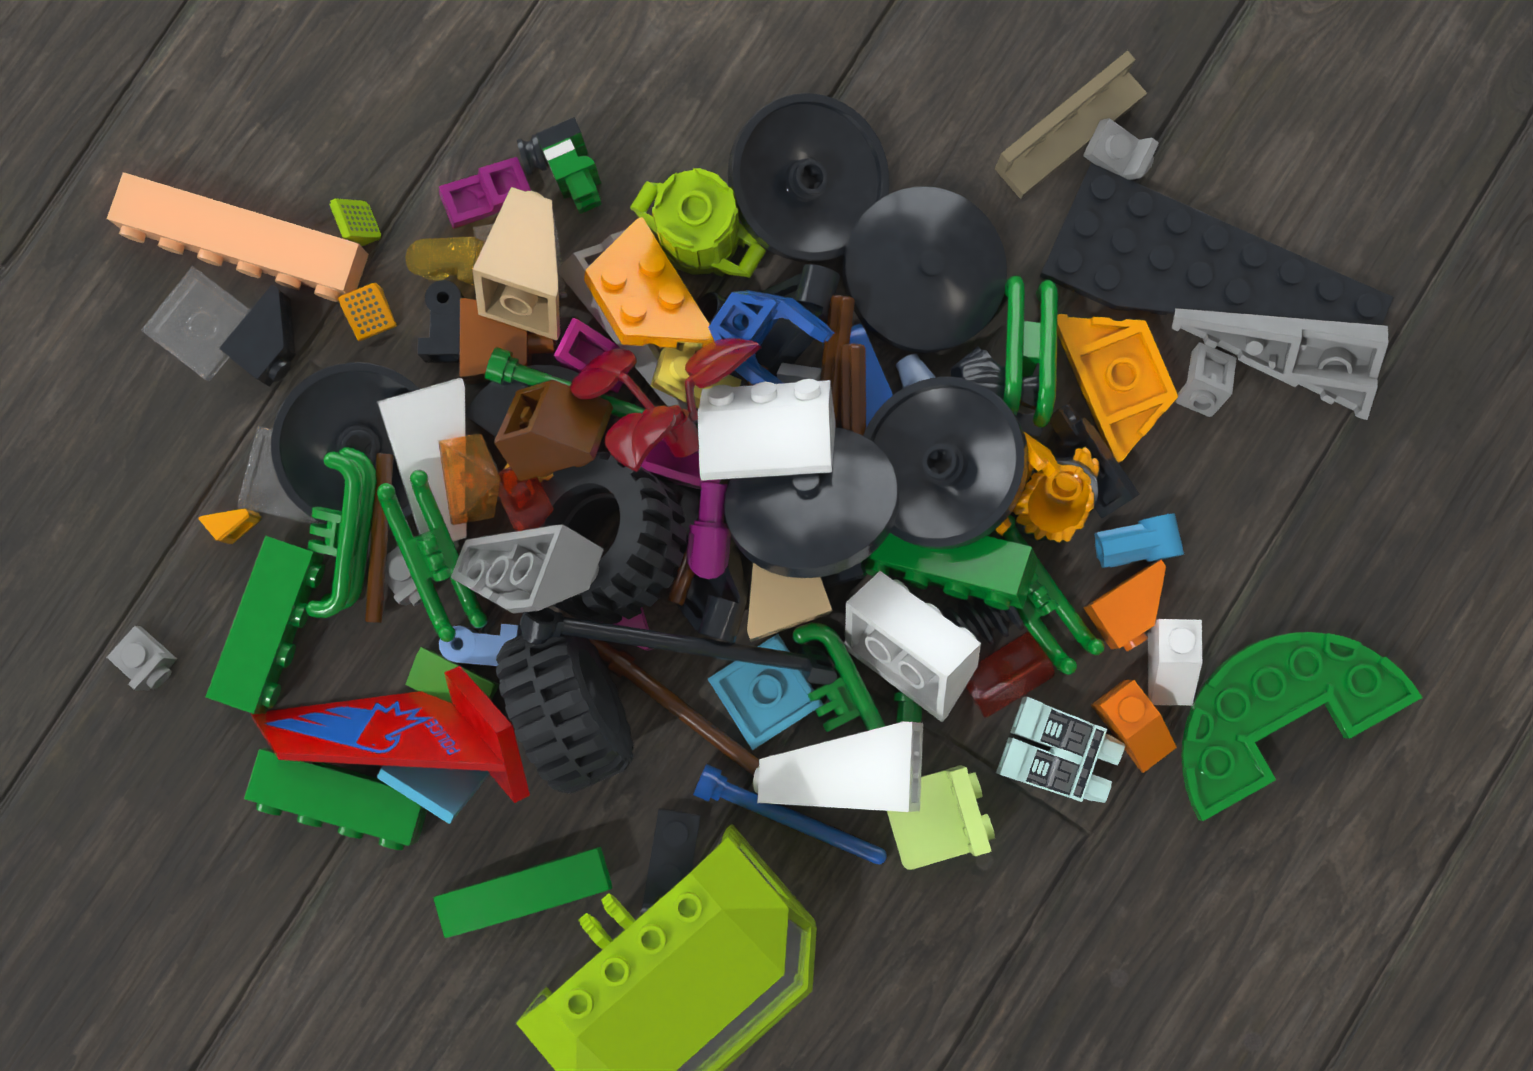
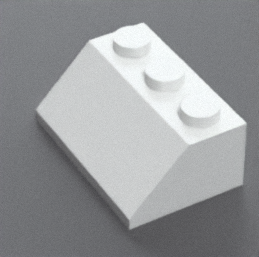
M803 379L797 383L782 384L760 382L753 386L739 387L717 385L710 389H702L698 408L701 480L832 472L835 415L830 380Z
M879 571L846 602L845 647L849 653L943 722L978 667L981 643L977 641L976 637L968 629L958 627L946 619L937 607L930 603H924L910 593L909 589L901 581L892 580Z

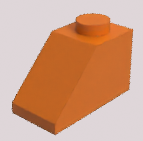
M1162 559L1149 564L1083 607L1110 649H1119L1123 646L1126 651H1129L1148 639L1145 631L1155 626L1166 565Z
M1123 680L1091 704L1114 737L1125 744L1124 750L1142 773L1146 772L1177 748L1161 714L1135 680Z

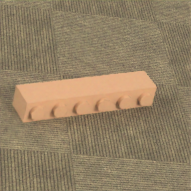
M124 172L107 216L109 221L120 228L119 234L130 240L144 243L147 237L159 241L158 246L160 248L183 255L184 249L198 253L197 258L215 266H222L223 261L236 264L237 271L255 278H260L262 273L275 276V282L282 286L299 290L301 285L315 288V295L334 302L339 301L338 297L357 290L369 255L358 243Z

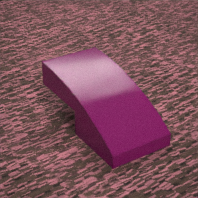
M518 157L478 168V175L439 186L438 193L452 228L455 229L500 212L511 187L525 192L531 191Z

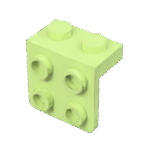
M959 765L922 776L920 811H887L901 862L906 869H916L967 853L978 856L992 852L989 840L995 839V834L988 814L981 815L976 799L983 796L975 772L968 774L967 767Z

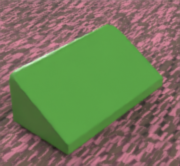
M420 647L405 685L452 703L444 672L460 666L491 701L500 684L456 662L449 661L444 656L426 647Z

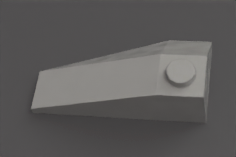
M563 524L467 539L451 578L512 613L539 611L589 590L591 583L598 575V563L604 549Z

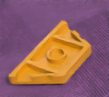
M643 217L636 219L585 270L584 282L622 345L643 346L645 344H655L659 347L676 348L677 342L702 343V347L714 342L708 328L710 324Z
M1067 314L1057 315V334L1100 435L1113 456L1120 463L1138 441L1152 428L1159 417L1178 398V394L1146 321L1131 319L1113 321L1105 317H1092L1091 319L1068 317Z

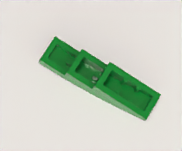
M597 847L442 893L433 897L444 938H449L610 890L613 886L602 848Z

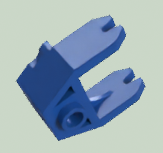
M750 290L731 292L708 327L714 341L725 338H738L755 341L760 345L779 318L789 319L808 335L822 343L828 342L834 334L826 323L793 298ZM755 353L735 369L737 373L753 385L760 382L783 383L758 363Z

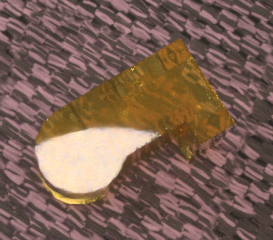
M476 237L416 240L407 249L405 256L406 265L414 274L431 281L443 280L448 275H457V279L475 286L473 267L485 242Z

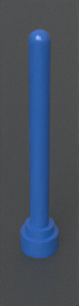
M708 764L705 765L693 793L694 796L708 802L710 798L716 801L719 798H723L874 864H882L886 861L887 854L883 848L780 804L757 803V794L727 782L728 777L721 775L722 770Z

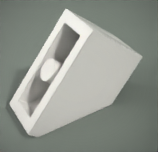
M1158 619L1155 622V626L1148 629V698L1153 705L1192 706L1202 666V620Z

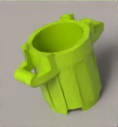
M693 168V170L671 175L663 184L646 181L630 207L638 218L643 217L671 264L678 270L693 275L714 272V274L719 276L727 273L729 275L750 278L766 253V250L739 223L734 192L716 173L701 168ZM655 199L654 207H652V217L646 212ZM738 244L743 248L747 244L750 247L739 266L730 262Z

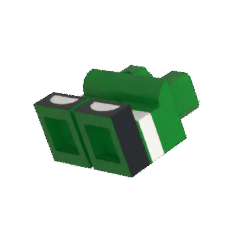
M575 117L536 133L563 198L566 199L572 196L579 214L602 205L596 185L601 184L600 177L594 161L586 156L588 151Z

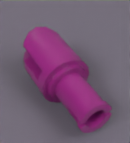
M701 482L698 520H694V524H689L687 563L690 569L699 577L712 579L723 574L729 562L731 533L728 524L724 523V503L728 485Z

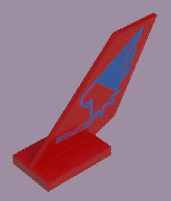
M460 666L444 672L452 703L418 691L267 711L266 714L251 713L253 721L278 760L488 771L514 803L530 796L513 725Z

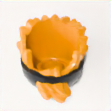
M1086 447L1083 449L1077 448L1073 458H1055L1061 471L1053 480H1050L1042 469L1039 472L1035 470L1029 477L1017 505L1011 512V515L1015 518V525L1021 533L1037 541L1055 540L1060 543L1062 540L1066 542L1071 541L1076 530L1084 527V523L1089 517V512L1094 508L1097 501L1098 482L1096 478L1099 472V461L1096 458L1092 459L1091 452Z

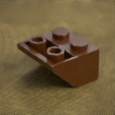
M555 380L516 391L494 443L519 481L534 477H547L555 471L572 466L582 467L595 459L613 406L610 401L600 397L586 400L579 399L573 395L570 386Z

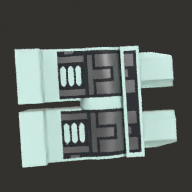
M1023 697L1010 733L1048 746L1050 750L1048 752L1017 739L1008 738L996 773L1080 802L1084 798L1090 801L1105 803L1112 781L1093 775L1094 766L1097 758L1118 765L1124 752L1125 744L1106 734V728L1047 706L1032 698Z

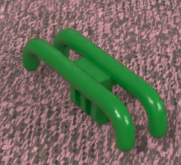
M1011 276L1005 283L1004 292L1008 297L1003 401L1017 415L1022 393V377L1032 376L1037 363H1040L1039 395L1037 407L1033 415V424L1036 427L1044 428L1050 422L1056 397L1058 290L1056 284L1051 280L1041 282L1036 290V298L1041 302L1040 323L1024 321L1025 285L1021 277Z
M344 447L339 453L328 452L323 459L326 467L335 469L343 475L345 489L342 511L324 507L312 508V517L327 521V525L320 523L310 524V534L325 537V541L309 540L308 550L336 556L332 593H326L320 601L312 600L306 605L307 614L315 618H329L338 614L341 610L352 607L360 598L364 586L377 480L376 470L372 461L363 452L354 448Z
M418 469L410 475V483L430 531L413 537L396 497L393 485L390 483L381 484L377 489V495L437 635L442 641L451 642L456 636V631L445 612L431 577L435 582L450 577L462 608L474 627H484L487 624L488 618L481 608L475 592L451 578L459 555L428 483V475L425 471Z
M1010 514L1008 518L1011 526L1002 536L1005 541L1029 546L1015 525V518ZM1037 558L1038 564L1023 609L1017 608L1024 625L1054 666L1066 675L1073 674L1077 669L1076 661L1063 651L1040 619L1041 616H1045L1055 610L1077 642L1090 654H1101L1105 649V645L1101 639L1096 638Z
M813 622L797 627L792 635L794 642L797 644H805L809 641L822 643L840 676L834 683L824 685L807 694L811 702L821 699L824 695H827L830 701L815 709L818 717L832 710L837 715L836 718H831L823 724L825 731L828 732L858 716L861 717L867 731L885 727L886 725L842 639L836 631L825 624Z

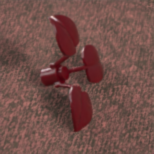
M725 338L711 342L698 350L685 365V371L689 375L685 380L688 410L681 409L679 405L655 407L629 375L625 374L637 363L633 352L627 349H612L592 359L572 380L570 389L573 395L579 399H593L608 392L620 381L625 383L646 408L643 413H631L622 417L605 435V444L611 455L622 465L638 472L646 456L663 438L673 456L677 458L687 457L695 453L699 449L698 428L694 423L698 419L694 397L695 385L698 388H705L721 381L762 348L755 341Z

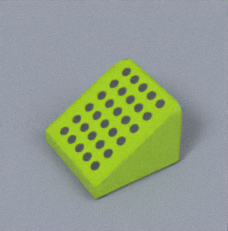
M333 199L330 201L331 204L329 205L343 239L358 243L362 247L381 238L380 230L367 202L348 199Z

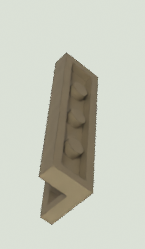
M1126 51L1001 153L995 170L1020 199L1086 147L1100 120L1110 118L1116 122L1145 98L1147 92L1129 73L1136 60L1129 51Z

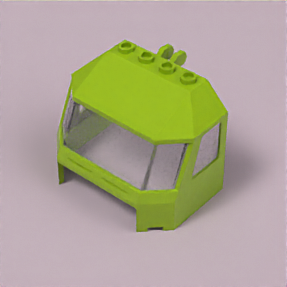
M731 824L718 840L716 848L636 920L621 905L617 898L608 893L601 900L604 909L625 929L613 940L595 917L588 913L584 914L579 919L580 925L602 950L554 993L545 987L516 1024L555 1071H723L813 991L817 930L815 920L736 827Z

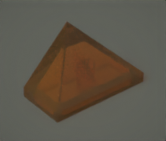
M482 434L438 440L451 524L456 525L494 518L500 477Z

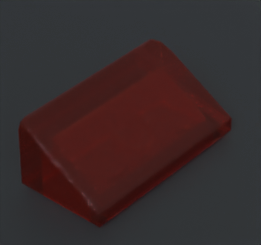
M511 467L490 477L516 532L539 528L554 510L538 477L519 481Z
M1027 632L978 662V667L965 688L983 717L987 718L1054 677L1055 672L1051 660L1030 632Z

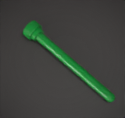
M499 347L494 348L485 372V379L499 384H503L504 381L512 383L513 380L530 386L549 380H555L568 386L571 384L570 381L519 364V359L513 357V352ZM606 394L598 396L610 401L613 406L611 414L621 418L631 413H643L646 409Z

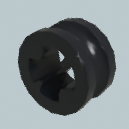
M536 134L531 135L532 138L529 141H524L522 138L517 139L527 175L533 174V170L536 168H540L542 171L547 170L544 154Z

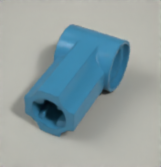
M1175 513L1140 520L1136 525L1094 534L1096 554L1102 568L1130 564L1131 562L1145 559L1147 562H1153L1184 555Z

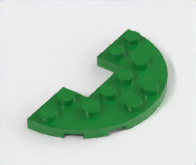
M1295 632L1269 637L1241 649L1222 663L1207 679L1191 706L1185 724L1181 754L1182 773L1191 806L1198 820L1204 821L1276 781L1255 742L1315 708L1325 704L1342 736L1350 739L1423 697L1412 681L1391 660L1361 645V642L1330 633Z

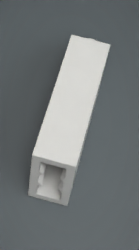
M461 378L377 401L419 535L430 530L410 483V475L418 469L425 471L428 475V483L456 548L459 546L457 540L466 538L465 386Z
M900 722L759 759V767L755 770L753 778L754 791L758 793L757 803L900 812L920 811L923 723Z

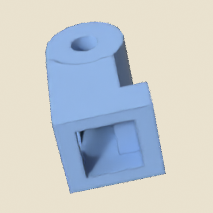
M501 624L500 635L479 634L469 627L453 626L456 631L454 640L444 642L440 639L439 649L442 655L452 662L498 666L496 658L500 649L508 640L522 635L521 626Z

